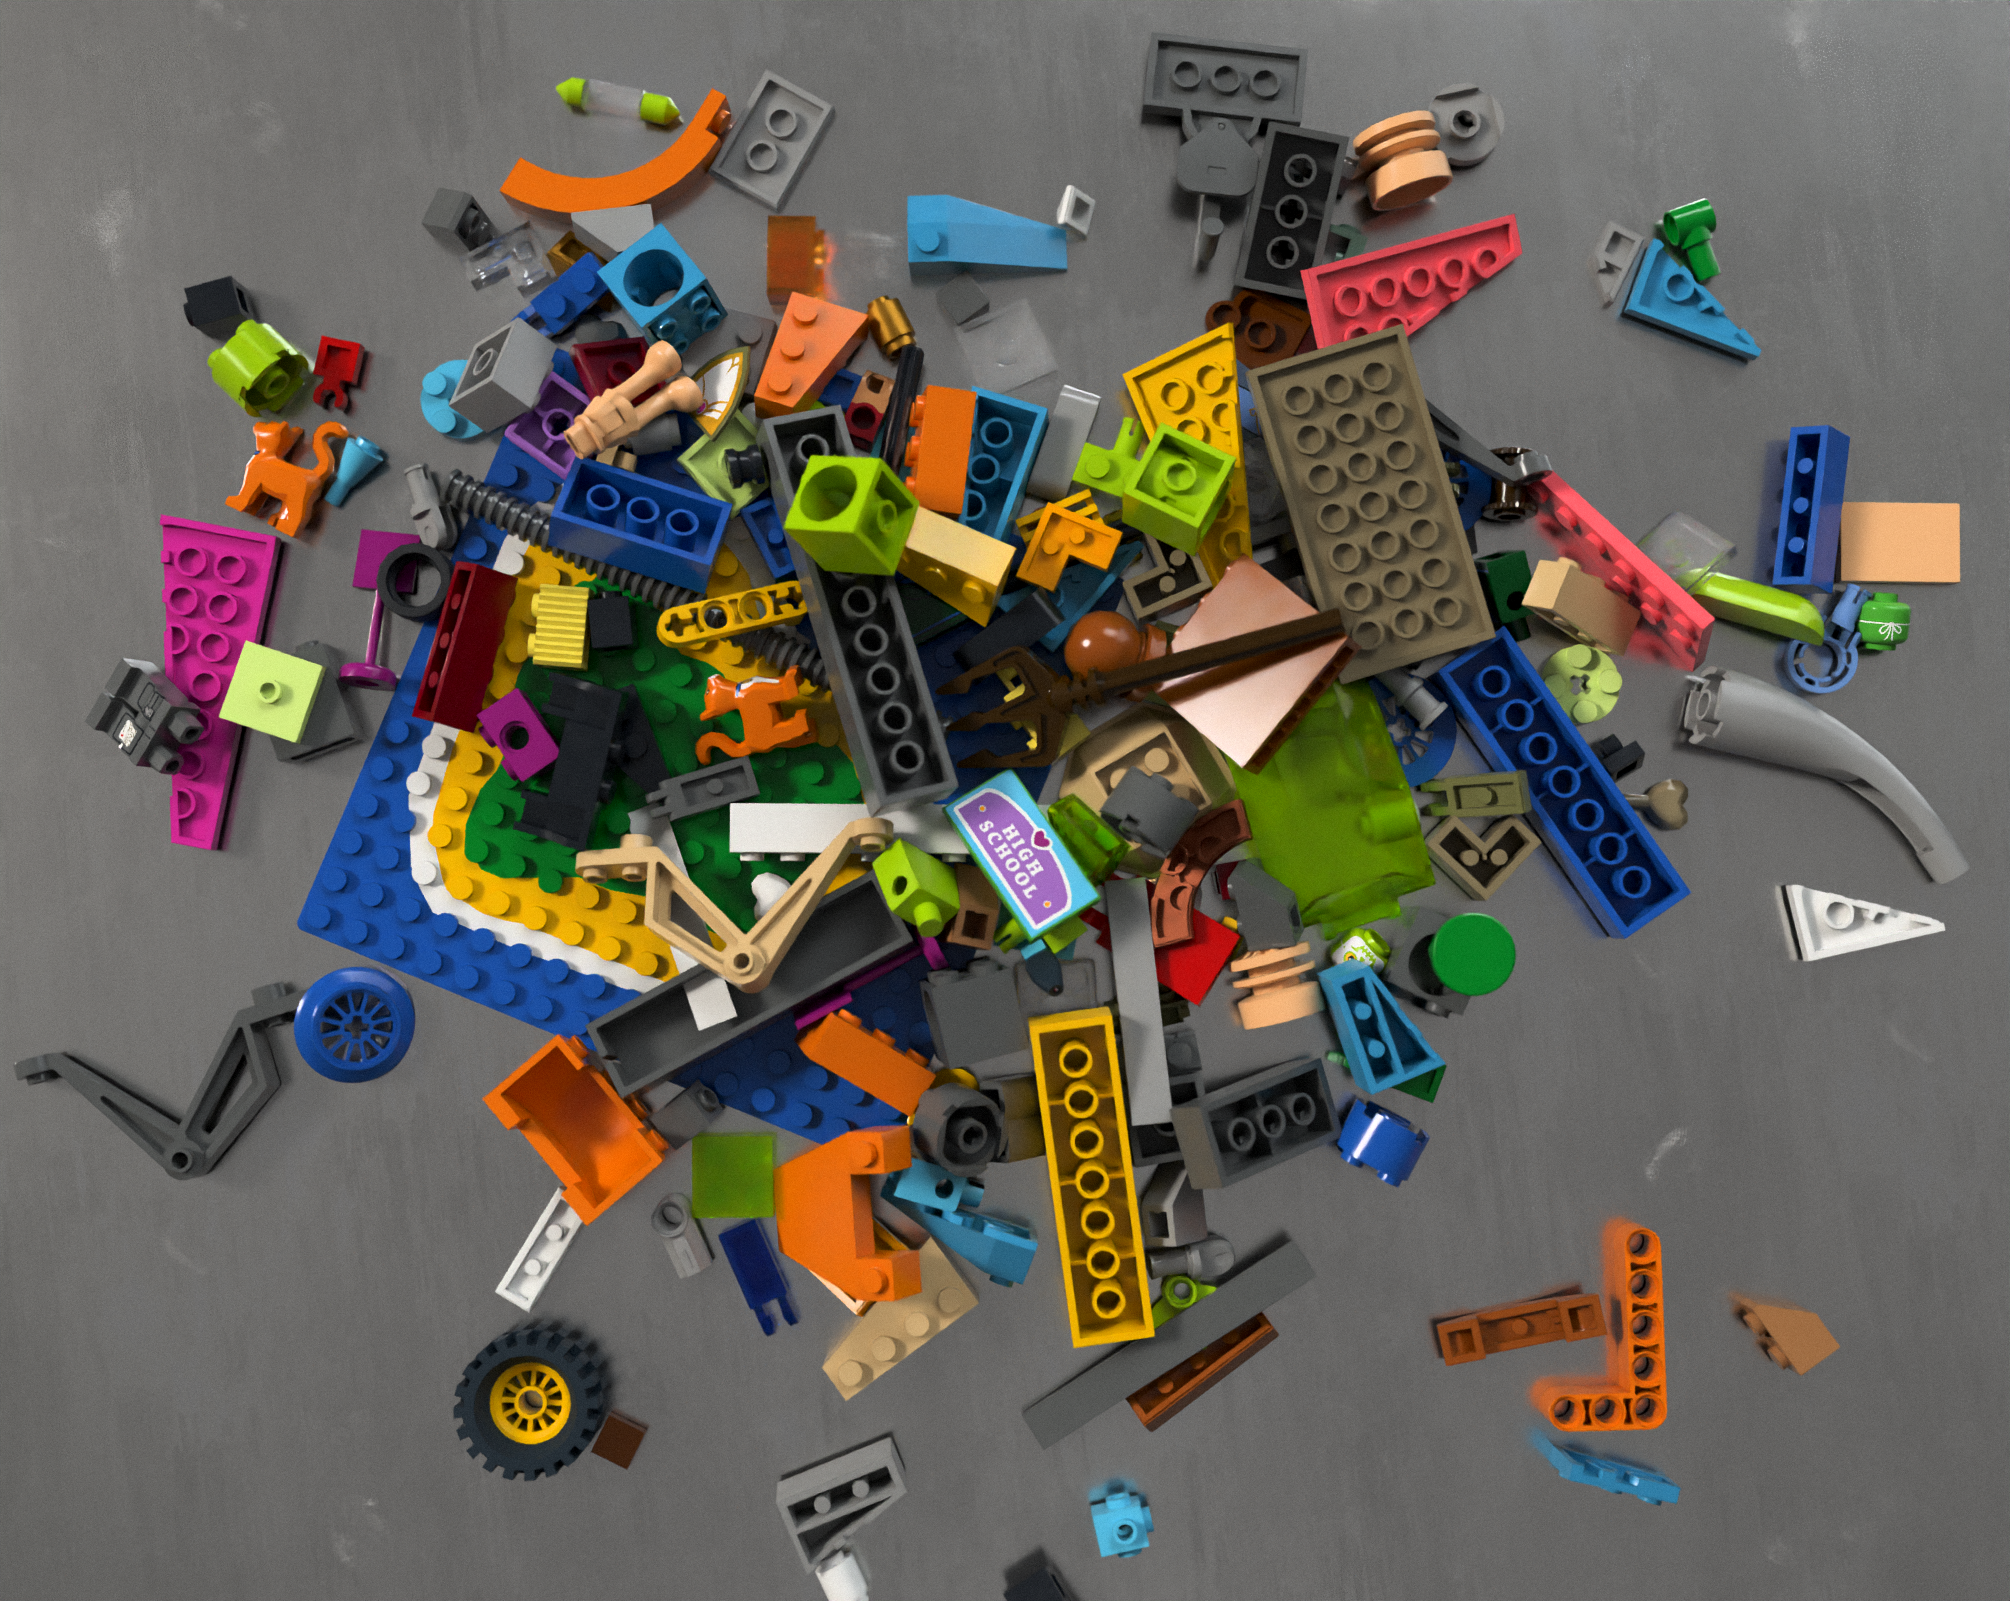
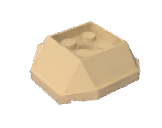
M1141 702L1091 730L1090 738L1069 753L1058 797L1064 807L1069 806V810H1067L1069 816H1071L1072 821L1100 866L1155 879L1160 876V869L1165 860L1155 858L1140 850L1143 846L1142 844L1133 839L1128 842L1113 831L1100 817L1101 813L1099 810L1126 771L1131 766L1142 770L1149 777L1153 773L1163 776L1174 786L1171 793L1178 798L1183 797L1199 809L1198 814L1184 835L1200 818L1212 810L1232 802L1238 782L1216 745L1175 709Z

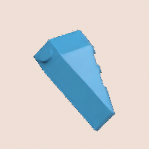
M949 195L908 196L907 231L910 276L962 274L964 271H968L970 274L1067 271L1066 230Z

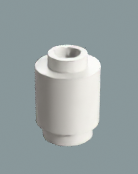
M840 1548L838 1550L835 1549L820 1561L821 1565L815 1570V1573L829 1601H869L866 1593L869 1588L852 1552L843 1553Z

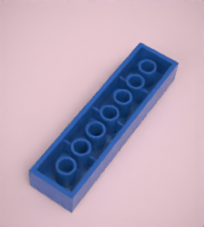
M1503 626L1495 631V638L1476 643L1429 677L1447 698L1453 712L1495 772L1526 770L1532 810L1525 813V815L1611 938L1626 939L1688 896L1691 891L1511 634Z

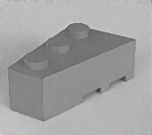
M888 1437L777 1483L776 1503L807 1575L817 1568V1563L834 1549L838 1550L847 1543V1538L860 1527L871 1523L907 1492L906 1472L891 1437Z

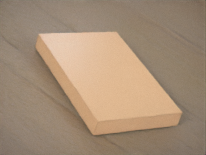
M1843 502L1836 556V583H1960V504Z

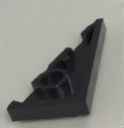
M632 683L618 689L630 692L621 730L625 731L623 742L626 743V753L621 765L618 767L649 794L659 791V783L671 779L672 776L636 685ZM664 800L658 802L662 806L665 805Z

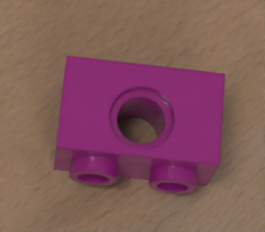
M516 688L476 715L483 724V726L478 728L480 734L491 748L498 746L505 757L501 764L514 781L520 779L523 783L532 784L555 768L561 743L525 691ZM525 728L529 734V741L524 748L516 750L512 745V736L518 729Z

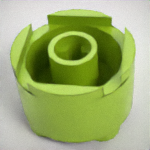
M252 319L244 321L237 328L236 335L223 348L215 350L207 361V365L212 369L214 382L252 417H262L259 411L267 408L274 413L288 404L296 396L304 383V380L300 377L302 368L304 367L308 371L309 366L307 359L271 325L258 324Z

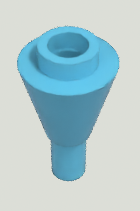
M360 435L357 440L348 437L336 474L337 479L324 499L330 504L339 507L351 486L354 487L383 460L378 454L380 447Z

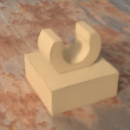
M623 445L605 449L596 459L598 462L633 473L638 462L637 456L621 451Z

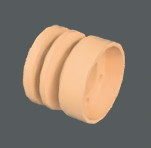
M1413 111L1387 118L1367 128L1353 140L1354 152L1360 157L1358 162L1359 168L1364 172H1373L1365 180V187L1373 209L1386 211L1402 208L1429 198L1452 183L1453 176L1446 154L1441 150H1432L1439 144L1440 135L1439 132L1433 130L1436 122L1431 112Z
M1309 941L1297 942L1296 946L1257 951L1247 950L1241 956L1227 962V968L1230 973L1247 969L1249 975L1232 981L1233 988H1252L1254 995L1237 1003L1244 1029H1256L1287 1022L1327 1008L1320 983L1300 981V974L1315 967L1314 960L1295 963V956L1311 951Z

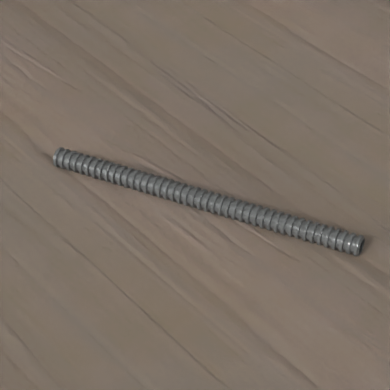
M459 469L450 472L441 486V501L445 503L451 501L453 507L457 509L463 507V512L467 514L474 512L475 518L479 520L485 518V523L489 525L496 524V528L501 531L507 529L509 535L513 537L519 535V540L523 542L529 540L531 546L535 548L541 546V551L545 553L551 551L553 557L557 559L563 557L565 563L571 564L573 562L575 563V568L579 570L585 568L586 573L590 576L597 574V579L600 581L607 579L608 584L612 587L619 585V590L622 592L631 591L630 595L634 598L641 596L642 601L646 604L650 601L653 602V607L656 609L663 607L665 612L672 607L708 600L706 593L697 594L696 591L549 546L548 538L551 517L549 514L541 515L540 510L537 508L530 510L527 503L518 504V499L515 497L508 499L505 492L500 491L496 493V488L493 486L485 487V483L481 480L474 482V478L471 475L463 476V472ZM710 609L704 614V620L711 628L720 629L727 623L726 616L721 610ZM696 613L692 614L693 619L688 625L693 626L696 624ZM774 627L720 638L724 643L728 640L731 641V646L734 648L743 647L742 651L746 654L753 652L754 657L758 660L761 657L765 658V663L768 665L772 663L777 664L776 668L780 671L784 668L788 670L791 666L800 665L804 681L806 679L809 680L810 686L814 688L817 685L821 686V691L824 693L832 692L819 650L816 648L812 651L809 650L808 644L804 642L801 645L797 644V639L794 637L790 639L785 638L786 633L782 631L778 634L775 633ZM937 710L936 715L944 740L946 741L951 732L947 731L946 727L954 723V717L949 715L945 718L942 716L943 712Z

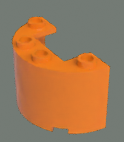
M558 1034L487 1094L483 1101L508 1131L519 1129L567 1187L561 1196L584 1224L588 1226L665 1160L664 1151L668 1148V1145L645 1119L650 1115L646 1106L638 1098L634 1100L621 1099L607 1069H604L589 1055L590 1051L582 1040L576 1035L569 1039Z

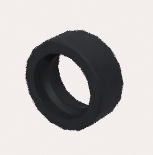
M419 543L401 545L388 553L379 566L376 579L378 595L388 609L406 620L419 623L437 620L441 617L455 566L448 557L429 545ZM415 560L429 561L437 568L441 577L439 592L432 601L422 606L408 605L401 600L396 590L398 574L405 565Z

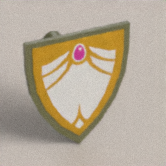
M749 346L730 349L713 357L690 378L696 383L703 395V405L687 414L714 443L730 422L737 408L741 413L745 408L739 405L745 388L750 382L748 374L750 370L751 347Z

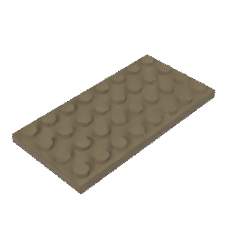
M1403 324L1247 371L1245 373L1315 609L1320 613L1340 607L1346 629L1344 633L1362 646L1336 678L1338 685L1495 638V631Z

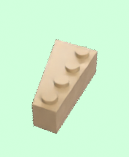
M931 1233L926 1236L921 1245L916 1249L919 1250L922 1292L898 1301H875L864 1316L854 1323L826 1357L822 1368L846 1401L979 1304V1294L941 1241Z

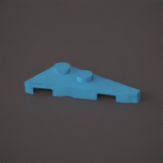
M1654 238L1649 243L1624 313L1754 361L1757 359L1761 349L1756 346L1753 337L1744 328L1739 330L1723 313L1725 308L1704 286L1695 282L1692 273L1684 265L1680 268L1662 249L1665 245L1660 240Z
M1139 541L1119 546L1108 572L1082 562L1065 569L1055 593L1046 592L1066 619L1040 638L1038 642L1053 654L1066 639L1070 626L1092 609L1141 552L1144 545ZM1030 584V586L1011 594L1003 595L1000 597L997 607L1006 613L1036 591L1038 587Z

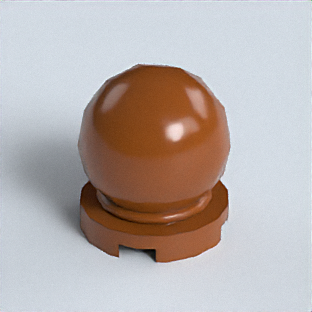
M1096 610L1083 615L1070 626L1063 650L1066 664L1072 676L1074 677L1075 672L1079 671L1086 678L1089 668L1094 666L1098 667L1100 671L1107 672L1165 656L1167 638L1166 632L1158 629L1155 625L1147 623L1137 630L1130 619L1118 612ZM1153 685L1118 694V696L1127 702L1141 703L1148 696Z

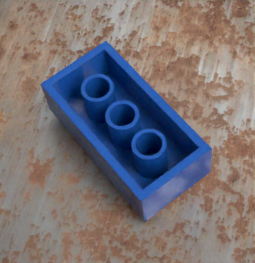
M575 456L550 517L548 545L705 594L727 535L733 504L589 458L581 460Z

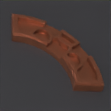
M1241 798L1226 803L1200 818L1166 857L1160 869L1161 873L1154 897L1152 896L1150 923L1154 949L1195 939L1193 929L1194 904L1204 877L1216 861L1225 853L1244 842L1253 840L1244 800Z

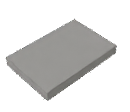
M766 69L709 168V174L770 209L779 212L836 113L835 107Z

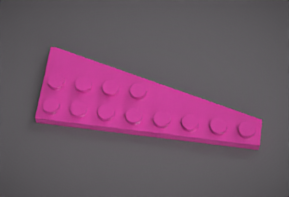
M161 514L160 525L163 526L161 563L164 564L165 589H162V602L166 606V631H164L165 676L187 697L188 702L195 703L201 709L196 719L204 728L197 741L192 744L181 743L177 749V752L183 757L184 764L178 774L172 775V796H170L171 843L216 851L243 726L220 718L219 715L245 641L260 645L282 539L277 536Z

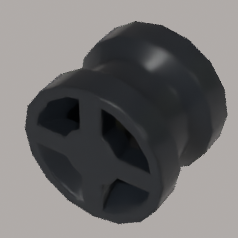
M757 444L748 445L745 450L736 451L733 448L724 450L727 473L733 490L741 488L744 483L753 482L756 485L765 483L763 462Z

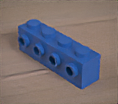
M1830 425L1791 427L1772 585L1794 594H1832L1850 436Z

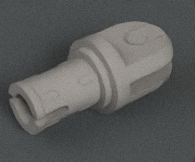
M427 463L408 467L403 473L415 502L410 513L420 539L424 545H429L438 551L451 548L457 540L458 532L450 503L441 501Z
M1209 1235L1207 1239L1181 1245L1180 1249L1147 1253L1146 1265L1151 1280L1183 1273L1187 1277L1190 1276L1192 1280L1219 1276L1228 1272L1234 1265L1236 1254L1233 1246L1226 1238L1219 1235Z

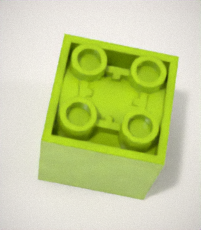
M1161 422L1123 491L1122 522L1195 557L1231 490L1236 457Z
M811 455L783 529L825 571L894 576L920 502L881 458Z

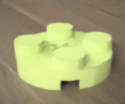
M1582 644L1557 651L1545 661L1539 672V676L1573 724L1583 725L1605 717L1615 706L1619 697V689L1622 686V677L1617 672L1613 661L1599 649ZM1572 676L1576 678L1583 676L1586 678V686L1588 688L1586 694L1579 692L1575 695L1570 691L1573 688V683L1570 681Z

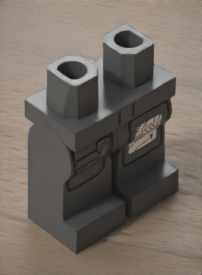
M121 658L104 687L109 692H101L85 722L94 730L105 732L119 745L120 750L129 757V760L135 766L152 767L161 774L176 775L184 764L183 757L177 752L180 744H192L199 739L204 730L203 726L196 719L201 709L195 703L188 702L187 697L152 662Z

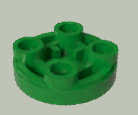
M1463 913L1448 919L1437 930L1428 949L1432 968L1438 979L1450 990L1468 996H1482L1500 988L1510 977L1516 960L1515 944L1510 932L1500 921L1482 913Z

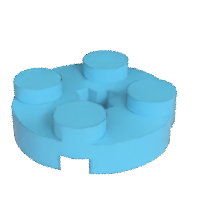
M467 360L446 362L438 366L434 371L429 372L422 382L421 408L427 422L440 434L456 441H472L487 434V432L448 406L466 367Z

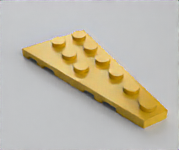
M1226 323L1122 374L1150 442L1162 422L1236 457L1231 490L1198 550L1213 589L1223 578L1226 567L1232 561L1238 559L1242 553H1245L1253 560L1233 323Z

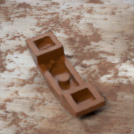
M1598 1293L1568 1295L1517 1303L1469 1314L1437 1324L1446 1366L1486 1359L1488 1354L1563 1339L1568 1343L1608 1335Z

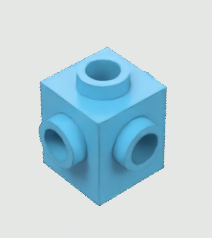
M1117 1493L1108 1496L1105 1499V1503L1092 1505V1518L1101 1557L1118 1554V1557L1121 1558L1132 1557L1141 1553L1142 1548L1149 1546L1147 1533L1154 1531L1149 1506L1141 1508L1138 1495L1130 1497L1129 1493Z

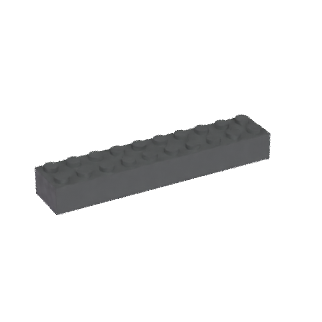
M840 405L763 419L755 438L782 528H784L788 512L792 507L811 455L856 457ZM783 529L870 817L947 799L959 785L894 576L825 571Z

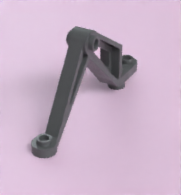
M1425 399L1439 447L1442 450L1512 488L1538 482L1552 474L1553 471L1548 456L1538 455L1537 451L1526 452L1515 457V464L1508 466ZM1286 511L1279 513L1275 517L1276 520L1260 524V521L1250 522L1252 554L1280 545L1284 557L1299 555Z
M278 982L251 990L254 1006L237 1011L180 1125L59 1052L22 1060L13 1064L17 1080L26 1079L28 1086L52 1080V1072L56 1071L163 1167L170 1177L176 1180L201 1177L209 1172L217 1159L280 1086L264 1025L266 1029L289 1023L288 1015L296 1013L298 1005L308 989L287 995L284 983ZM244 1054L252 1083L211 1133H208L204 1130V1127L239 1060Z

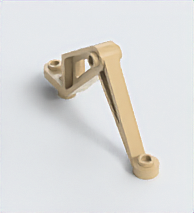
M866 817L850 821L747 934H744L657 846H652L653 839L649 836L627 834L620 837V848L579 852L576 855L575 872L583 877V881L591 884H603L610 878H623L633 882L644 881L647 878L644 925L659 939L733 984L741 991L757 993L765 989L770 983L773 973L854 847L860 845L862 850L868 852L884 850L886 845L894 841V824L888 819L878 817ZM673 893H677L727 944V947L722 952H718L670 921L671 897Z

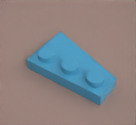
M1552 1444L1548 1460L1559 1470L1558 1475L1565 1479L1598 1486L1616 1494H1622V1492L1637 1495L1638 1499L1660 1506L1662 1501L1677 1504L1681 1488L1668 1477Z

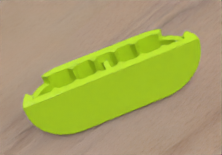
M1711 570L1692 571L1674 581L1713 616L1818 646L1823 644L1825 629L1822 616L1809 600L1800 595Z

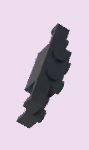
M550 672L548 680L554 681L549 703H543L541 712L571 720H566L549 793L531 788L522 790L520 798L526 799L522 818L521 820L514 821L513 829L585 852L592 850L601 810H605L607 805L613 802L616 794L617 783L613 781L616 766L621 765L626 753V743L623 742L625 731L621 730L630 692L596 684L595 681L573 675Z

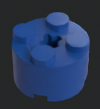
M1358 1097L1341 1128L1340 1138L1335 1139V1142L1338 1145L1337 1149L1342 1152L1340 1157L1358 1168H1362L1365 1163L1378 1171L1377 1176L1390 1185L1399 1187L1402 1180L1408 1181L1430 1139V1135L1421 1128L1418 1134L1408 1129L1411 1123L1409 1120L1372 1101L1366 1106L1363 1098Z

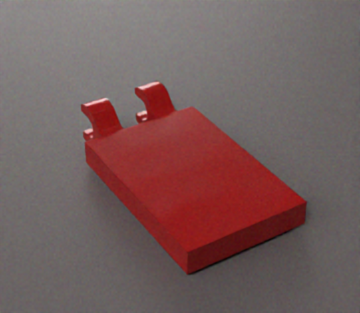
M1106 869L1098 883L1104 887L1105 881L1122 880V878ZM1145 879L1150 914L1152 896L1154 897L1156 885ZM1093 907L1078 915L1082 921L1102 932L1096 943L1112 953L1108 917ZM1194 908L1193 929L1195 939L1154 949L1157 981L1200 1007L1242 940V937Z

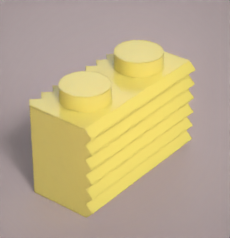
M540 585V593H534L531 606L532 617L537 618L536 633H530L528 639V656L533 657L534 665L540 668L587 672L591 639L587 600H594L595 592L586 587Z

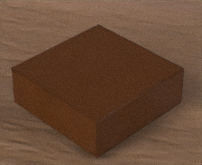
M611 1412L591 1452L627 1470L647 1429Z

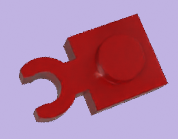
M321 336L313 374L317 378L324 380L323 383L316 387L313 393L315 404L323 407L326 396L330 393H335L334 407L340 411L345 410L348 397L344 391L345 383L357 385L365 349L362 344Z

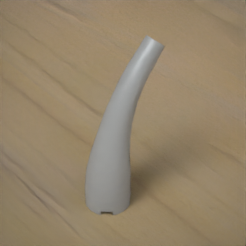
M1709 666L1700 674L1701 677L1707 680L1700 692L1691 690L1685 712V729L1692 730L1694 733L1688 740L1690 743L1802 769L1840 781L1874 804L1893 821L1917 851V857L1937 885L1950 882L1968 871L1970 868L1968 862L1930 805L1907 778L1884 755L1862 737L1808 701L1746 673L1718 666Z

